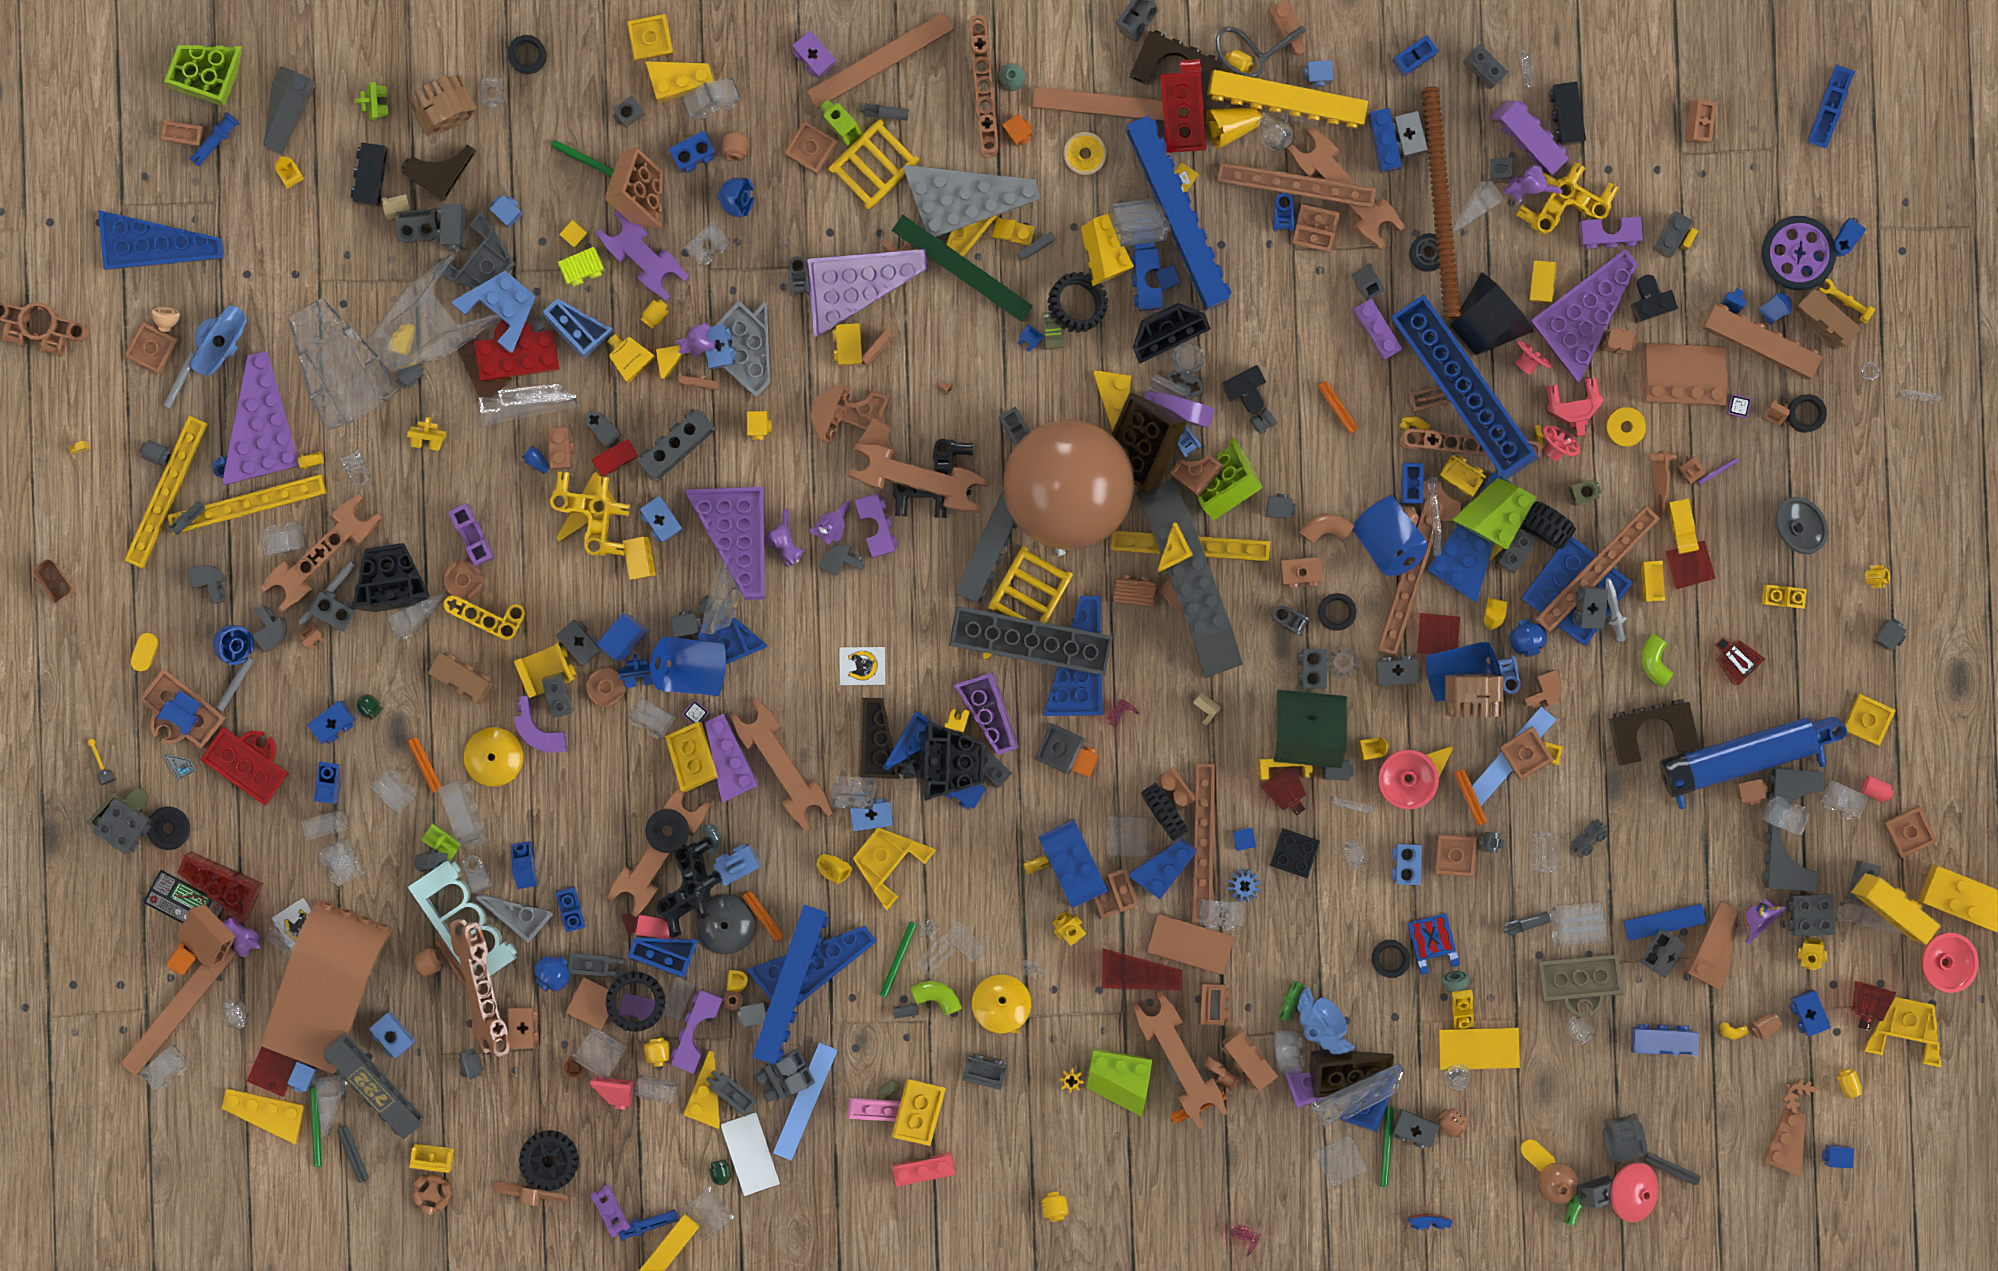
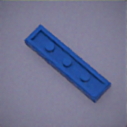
M1700 903L1625 920L1623 923L1627 940L1630 941L1657 935L1660 929L1670 932L1705 924L1706 920L1702 904Z

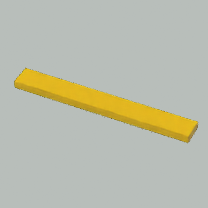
M188 416L124 561L144 569L208 423Z
M322 474L204 505L205 511L193 521L192 525H188L182 532L327 494ZM187 510L167 515L169 524L171 525L181 516V513Z
M1114 531L1111 534L1110 551L1160 554L1153 533ZM1198 536L1206 557L1269 561L1270 541Z

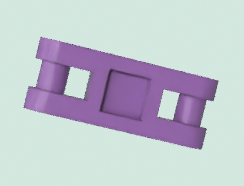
M608 1184L603 1186L599 1192L595 1191L590 1194L612 1238L616 1237L623 1229L626 1231L630 1228ZM607 1196L609 1200L603 1203L601 1199ZM619 1219L620 1223L614 1226L613 1222Z

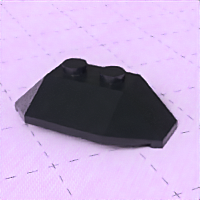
M1176 303L1141 321L1132 348L1138 363L1141 364L1211 330L1205 313Z

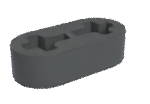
M1173 370L1168 375V384L1178 391L1192 397L1199 396L1203 391L1202 382L1187 373ZM1179 374L1180 379L1185 381V383L1177 382L1173 384L1171 376ZM1196 382L1200 390L1192 393L1190 392L1191 388L1186 386V383L1193 385Z

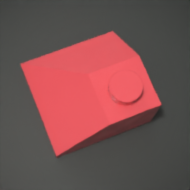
M599 1076L591 1079L590 1085L610 1105H614V1108L626 1109V1107L631 1106L634 1081Z

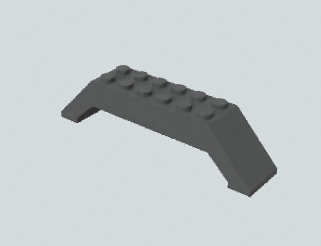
M1174 479L1160 483L1157 489L1136 492L1161 557L1175 522H1177L1192 553V556L1166 568L1192 637L1205 678L1243 665L1231 623L1191 516Z

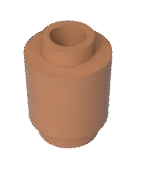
M1768 1013L1752 1023L1753 1028H1751V1031L1757 1039L1764 1040L1779 1031L1782 1023L1775 1013Z

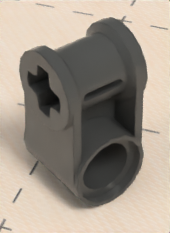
M793 257L789 262L790 295L804 292L810 294L807 262L802 257ZM802 261L804 264L803 269L795 271L793 269L794 262Z
M591 411L586 415L585 421L587 426L607 448L622 435L600 412ZM592 416H595V417L599 416V417H600V418L598 419V422H599L598 425H597V424H592V425H591V422H592L591 417H592Z
M1284 605L1274 607L1271 613L1272 619L1300 637L1303 635L1302 631L1307 622L1311 621L1307 616ZM1279 609H1284L1286 612V617L1283 620L1277 618L1276 613Z

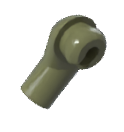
M888 1081L881 1085L877 1099L887 1100L888 1095L899 1092V1083Z

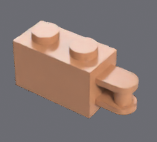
M1282 0L1268 8L1267 13L1281 40L1301 26L1288 0ZM1305 33L1291 41L1290 44H1287V46L1290 45L1296 56H1302L1306 51V45L1302 39Z

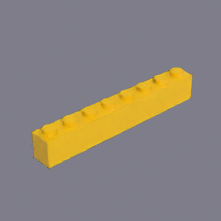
M1218 70L1211 72L1207 96H1211V100L1223 102V99L1231 100V104L1239 106L1246 103L1250 104V108L1253 109L1266 107L1270 108L1269 111L1273 113L1285 111L1289 112V116L1300 117V115L1308 116L1309 120L1313 121L1325 119L1328 124L1339 125V122L1345 123L1346 127L1358 129V126L1364 125L1368 101Z

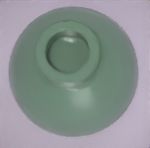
M1006 64L998 73L999 84L1007 91H1016L1025 83V72L1017 64Z
M1450 971L1442 977V984L1452 995L1453 991H1462L1467 988L1469 975L1463 971Z

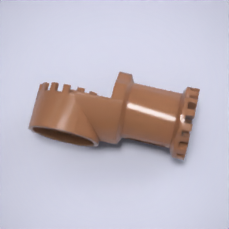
M1210 1056L1207 1057L1203 1064L1204 1067L1206 1066L1209 1070L1211 1068V1071L1218 1074L1215 1080L1216 1083L1220 1082L1228 1087L1230 1092H1233L1236 1088L1235 1085H1238L1237 1083L1241 1079L1239 1075L1236 1077L1231 1074L1222 1063Z

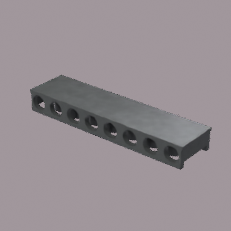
M958 606L955 609L949 646L1105 676L1113 636Z

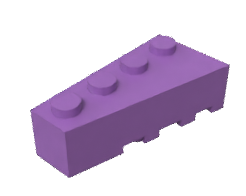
M1505 100L1489 118L1493 122L1498 120L1502 124L1501 130L1505 134L1515 137V144L1525 152L1528 150L1530 152L1528 157L1537 166H1540L1542 171L1548 175H1553L1569 159L1566 155V149L1560 144L1557 145L1552 140L1554 136L1548 130H1543L1539 119L1527 112L1528 108L1522 101Z
M994 672L954 685L997 755L1019 748Z
M721 714L705 722L712 758L718 775L717 782L722 803L758 786L759 783L726 715Z

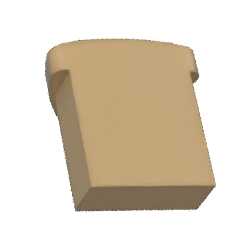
M406 194L388 199L386 197L381 198L387 220L395 218L396 212L410 211Z
M1202 692L1199 693L1193 702L1208 714L1202 722L1206 726L1220 710V706Z

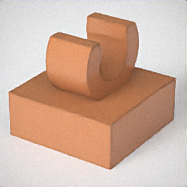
M1775 399L1764 411L1762 417L1780 426L1788 417L1790 410L1787 409L1788 405L1786 403L1784 406L1777 404L1778 399Z
M1696 456L1678 468L1689 484L1707 473Z
M315 622L299 634L301 642L306 648L310 645L315 650L316 646L313 642L316 640H320L322 644L325 642L320 628Z

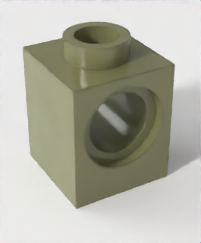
M1594 479L1568 487L1574 506L1600 498V485L1598 482L1595 483ZM1584 486L1588 487L1591 491L1589 497H1584L1581 493Z

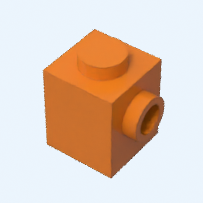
M1018 113L1002 124L1003 130L1016 147L1019 144L1024 146L1031 140V129L1033 127L1027 119L1023 120Z
M1085 746L1084 749L1081 748L1071 770L1090 778L1099 756L1095 754L1096 750Z
M180 941L170 954L166 965L171 971L184 975L196 959V956Z

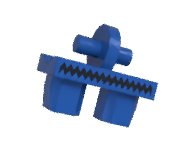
M638 654L633 655L632 661H626L627 667L620 668V680L623 679L626 688L636 686L637 677H643L644 685L654 684L651 679L650 664H647L646 659H639Z

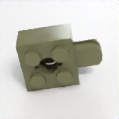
M140 788L133 789L126 797L119 792L112 793L86 823L94 829L114 798L122 799L140 812L149 801V795L144 789Z

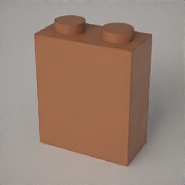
M205 904L193 907L187 912V918L180 926L181 930L177 936L207 969L223 962L236 937Z

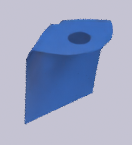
M1393 495L1369 507L1353 524V531L1377 567L1387 576L1400 575L1413 569L1425 556L1427 542L1424 536ZM1399 550H1402L1403 553L1400 556H1397L1396 553ZM1410 557L1415 558L1412 564L1408 566L1403 565L1406 559Z
M663 637L654 648L650 659L651 679L655 687L666 692L719 696L726 672L725 645L677 637ZM657 657H659L661 660L659 669L655 668V660ZM668 660L671 661L670 667H667Z
M1478 642L1427 655L1426 658L1427 678L1436 702L1445 700V675L1495 674L1502 676L1498 659L1489 642ZM1487 657H1489L1490 664L1486 662ZM1494 662H1495L1496 665H1497L1498 674H1497V672H1496V670H1495Z

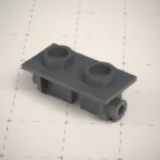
M1599 819L1593 820L1584 829L1588 834L1587 838L1580 833L1571 842L1570 848L1574 852L1578 850L1577 854L1580 858L1588 856L1593 851V846L1598 841H1603L1607 836L1609 830L1606 825L1601 827L1603 823Z

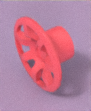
M1520 340L1517 341V344L1524 350L1515 362L1519 368L1530 375L1539 364L1552 368L1551 363L1541 353H1532L1533 348L1529 344Z
M1547 425L1543 428V435L1548 442L1543 451L1549 458L1559 461L1564 454L1577 456L1580 453L1579 444L1569 433L1552 425ZM1566 435L1569 439L1564 440L1563 438Z

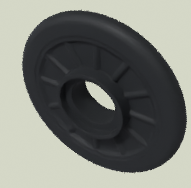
M162 807L154 811L149 817L152 821L149 824L151 829L147 835L151 843L163 850H174L182 846L188 839L190 823L187 816L181 810L175 807ZM171 823L173 825V832L171 834L164 832V824Z
M663 809L655 812L648 819L645 834L647 841L655 850L671 853L684 846L689 836V826L685 817L679 812L672 809ZM665 825H669L673 829V833L669 837L662 834V828Z

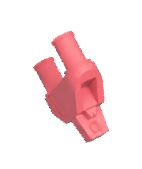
M1597 378L1584 380L1588 396L1585 400L1569 403L1560 402L1558 385L1545 387L1549 403L1546 407L1547 412L1569 424L1570 428L1574 427L1576 437L1586 435L1584 425H1588V419L1591 418L1604 401L1602 395H1599Z

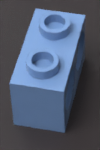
M1396 844V848H1392V860H1395V868L1391 870V879L1395 880V884L1421 885L1422 845ZM1404 849H1410L1411 857L1408 860H1404L1401 856ZM1404 869H1409L1411 872V876L1407 880H1403L1401 877V872Z

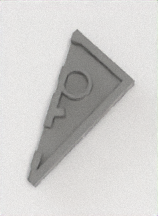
M482 894L476 897L479 902L527 943L531 942L554 914L551 911Z

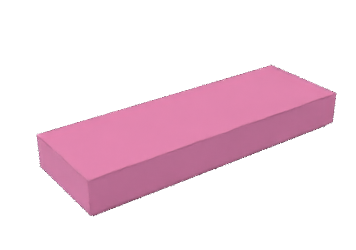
M849 1098L847 1118L895 1122L901 1101Z

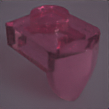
M1119 698L1115 709H1110L1107 719L1110 720V725L1117 727L1124 709L1139 715V712L1130 703Z
M1238 1224V1227L1232 1226V1237L1249 1241L1246 1255L1249 1256L1256 1248L1260 1234L1250 1231V1227Z

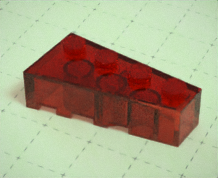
M192 851L184 855L177 872L197 889L199 888L206 893L207 897L219 903L228 913H232L241 923L249 919L264 884Z
M1102 949V989L1182 991L1181 969Z

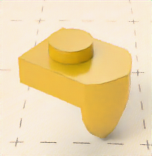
M282 156L278 158L275 170L287 189L304 180L301 172L290 157Z
M1488 597L1485 606L1484 624L1489 631L1500 627L1504 622L1507 602Z
M1382 737L1357 742L1361 761L1381 758L1386 755L1389 748L1388 742Z

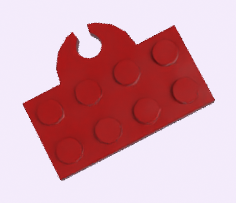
M503 320L496 326L494 339L474 341L480 382L560 370L554 331L534 333L527 321L512 354L498 344V340L508 330L506 327L507 323Z
M223 727L200 760L266 806L289 774L273 762L277 750L274 739L269 737L266 746L260 748L257 745V739L264 736V731H250L239 738Z

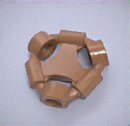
M429 1174V1176L421 1175L413 1184L414 1193L412 1195L415 1205H418L424 1214L434 1215L435 1212L442 1211L450 1202L449 1198L453 1194L451 1183L443 1180L442 1176ZM428 1181V1188L424 1192L419 1191L423 1184ZM441 1184L445 1196L440 1195L438 1185ZM430 1200L435 1202L436 1206L423 1204V1202Z

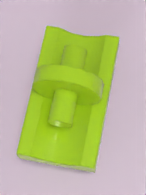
M370 82L367 85V98L366 91H360V98L355 99V104L361 105V112H367L368 105L369 121H375L377 118L388 115V106L377 104V98L387 97V87L376 85V82Z
M431 824L421 841L434 850H438L439 853H447L449 860H452L462 845L461 842L434 824Z

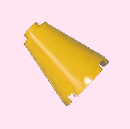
M1250 107L1210 109L1205 113V124H1209L1210 127L1207 133L1215 148H1222L1259 127L1262 121L1260 110Z

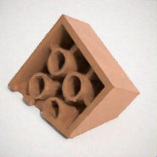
M637 147L619 154L605 200L629 222L661 229L659 213L662 212V205L659 204V194L662 193L663 171Z

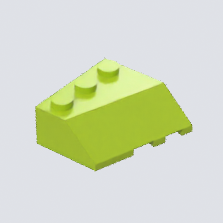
M178 45L164 82L169 89L225 107L239 70L242 46L203 47L202 45Z
M1234 437L1229 441L1230 445L1224 451L1220 450L1216 455L1218 457L1216 460L1224 468L1199 497L1197 496L1201 507L1213 520L1263 488L1250 460Z
M1496 478L1452 521L1497 547L1508 549L1533 505L1536 496L1516 485Z
M1093 1048L1086 1088L1142 1117L1152 1058Z

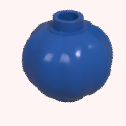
M1529 619L1517 622L1518 626L1511 631L1509 636L1512 649L1518 654L1524 653L1525 657L1540 654V649L1545 647L1547 642L1545 629L1537 623L1530 622Z
M553 956L541 958L534 969V975L537 977L535 982L546 992L549 988L552 991L563 989L570 979L567 967L569 963L562 956L559 958Z

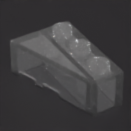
M458 779L438 788L457 842L467 851L490 842L484 830V824L477 814L478 808L475 802L471 800L470 795L472 793L468 784H464Z

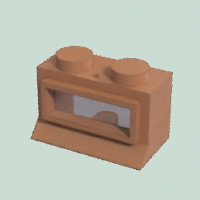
M1201 983V1019L1199 1023L1201 1025H1224V1021H1228L1229 1009H1225V1001H1229V989H1226L1225 984Z

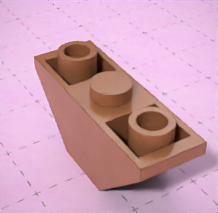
M839 384L818 395L810 412V417L819 439L827 444H831L832 440L836 437V428L843 418L845 404L850 400L851 388L843 384Z

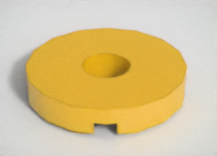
M1623 407L1615 410L1609 416L1606 422V432L1609 439L1616 445L1630 447L1643 439L1646 433V422L1644 416L1638 410ZM1623 422L1630 423V432L1625 433L1621 430Z

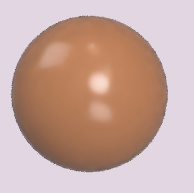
M1072 419L1057 420L1043 424L1023 437L1015 446L1008 459L1003 478L1005 502L1017 526L1034 541L1059 550H1078L1095 545L1106 539L1119 527L1127 515L1134 490L1132 468L1125 451L1118 441L1104 429L1094 424Z

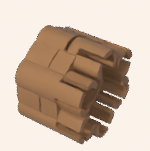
M459 74L439 77L438 79L443 88L440 87L437 80L431 82L434 91L430 84L423 86L427 96H425L420 87L408 99L426 136L443 133L467 121L477 111Z
M1495 674L1445 675V715L1471 717L1472 714V717L1479 718V714H1481V718L1503 716V676Z

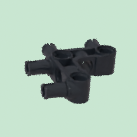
M939 439L936 441L933 450L934 471L951 476L953 457L955 455L973 456V450H965V448L973 449V443H955V441L949 439ZM941 443H946L949 446V450L944 454L937 450L938 445ZM893 483V496L896 498L894 516H900V509L902 508V517H907V499L919 497L933 498L935 500L934 518H940V510H942V518H947V507L943 506L945 497L907 487L904 492H899L896 488L897 483ZM967 490L966 495H971V490Z
M709 836L704 837V839L697 843H691L688 846L684 845L676 851L677 865L683 880L682 885L673 893H668L660 899L656 907L657 913L667 923L671 938L679 937L682 934L679 919L695 908L697 919L701 920L709 916L706 903L707 898L710 895L711 888L722 881V878H720L722 876L718 871H713L710 875H707L703 853L714 847L713 839Z

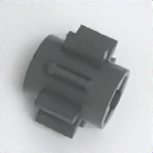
M912 755L897 764L899 774L904 775L903 779L918 778L920 760L916 759V755Z
M1485 831V836H1480L1479 845L1483 846V851L1498 853V848L1503 849L1504 839H1500V833Z

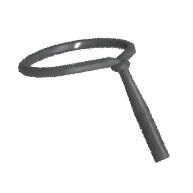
M1302 25L1299 26L1268 52L1261 53L1243 31L1236 27L1227 26L1221 28L1217 33L1215 40L1216 51L1221 62L1231 72L1255 78L1264 71V62L1268 60V57L1286 47L1287 44H1290L1291 41L1305 33L1306 30ZM1234 32L1243 38L1259 58L1260 68L1257 72L1244 73L1235 69L1227 62L1221 50L1220 40L1223 33Z

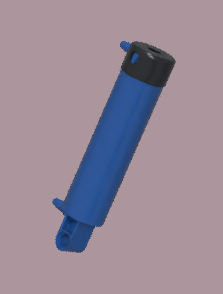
M1829 717L1812 723L1809 718H1802L1686 754L1682 753L1662 759L1659 763L1662 780L1669 796L1672 798L1676 797L1679 809H1684L1685 800L1683 795L1811 755L1816 754L1819 766L1825 767L1824 745L1843 739L1847 734V728L1836 717Z

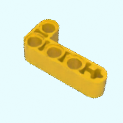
M450 595L444 601V608L448 613L504 640H510L515 636L525 615V609L520 604H512L507 609L504 618L456 595ZM456 599V604L459 606L465 603L466 606L462 610V615L458 613L460 609L456 607L450 609L448 601ZM472 607L477 611L475 618L470 619L466 616L467 608ZM512 608H519L522 611V615L519 618H513L510 615ZM487 616L494 618V626L486 627L483 623L484 618ZM503 626H511L513 633L510 636H504L501 631Z

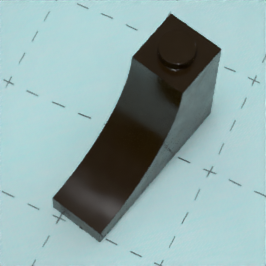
M467 144L459 154L442 162H426L412 156L402 165L403 171L401 173L445 201L477 151Z

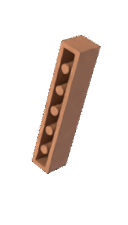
M1722 304L1711 307L1701 327L1807 380L1813 378L1823 358L1818 355L1819 352L1810 347L1807 349L1803 348L1797 340H1787L1782 337V333L1776 330L1769 331L1760 322L1754 321L1752 323L1747 320V316L1738 312L1734 314L1729 311L1727 306Z

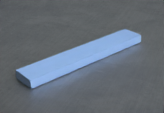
M1540 706L1515 736L1533 726L1541 738L1556 719ZM1502 752L1472 785L1480 806L1484 804L1512 771Z
M819 1042L808 1068L815 1083L798 1092L774 1149V1154L790 1161L792 1160L835 1058L837 1049Z

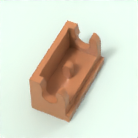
M1704 100L1690 102L1685 142L1697 141L1699 144L1712 142L1717 103Z

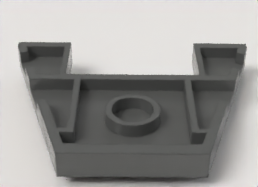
M482 212L478 213L469 226L485 238L460 270H457L442 258L432 271L435 275L474 289L504 271L509 273L516 265Z

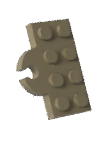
M1618 955L1538 962L1543 1002L1563 1001L1568 1012L1577 1018L1583 1017V1013L1579 1009L1581 1003H1587L1590 1006L1588 1013L1590 1018L1600 1010L1604 997L1623 995Z

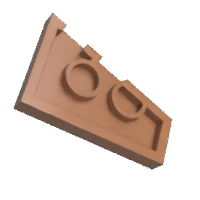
M1784 1109L1763 1159L1765 1163L1801 1177L1806 1114L1799 1111L1796 1114H1792L1790 1109Z

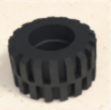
M1535 501L1522 523L1533 535L1556 549H1563L1576 531V527L1568 518L1549 505Z

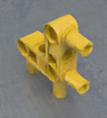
M1574 162L1568 175L1562 179H1555L1542 171L1546 177L1547 185L1557 186L1558 188L1562 186L1569 189L1568 196H1564L1561 193H1551L1540 213L1536 214L1524 205H1521L1516 216L1530 223L1531 228L1540 235L1549 234L1560 221L1561 213L1567 206L1574 207L1582 212L1583 216L1591 220H1603L1609 214L1612 207L1611 202L1620 188L1615 186L1612 189L1614 184L1608 182L1601 197L1593 195L1578 186L1577 181L1585 167L1582 165L1579 167L1580 164ZM1599 206L1603 209V216L1595 214V207ZM1540 221H1547L1549 229L1543 230L1540 227Z
M557 471L556 489L552 492L550 505L553 509L561 512H582L589 518L588 530L584 538L586 552L598 556L606 554L624 556L625 551L617 550V548L625 549L626 544L608 542L607 535L611 514L629 516L630 511H624L622 508L630 509V504L616 503L607 495L609 477L597 476L596 491L592 496L569 493L570 473ZM560 496L565 500V504L562 507L556 505V499ZM598 501L604 503V509L601 512H597L595 509V504ZM596 540L600 547L598 551L593 552L590 545Z

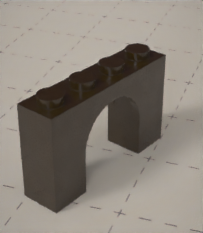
M1154 30V32L1149 31L1129 78L1148 85L1157 64L1168 56H1179L1185 60L1201 59L1204 106L1208 97L1207 90L1210 74L1213 70L1219 71L1222 62H1219V58L1209 54L1206 56L1201 54V50L1191 46L1188 48L1183 46V42L1178 39H1167L1162 32Z
M1678 699L1671 701L1672 705L1664 706V703L1652 705L1653 709L1645 710L1644 707L1633 709L1631 714L1626 715L1625 711L1614 713L1613 718H1608L1618 765L1641 761L1637 743V732L1641 724L1651 718H1660L1670 726L1676 752L1682 753L1700 749L1690 702Z

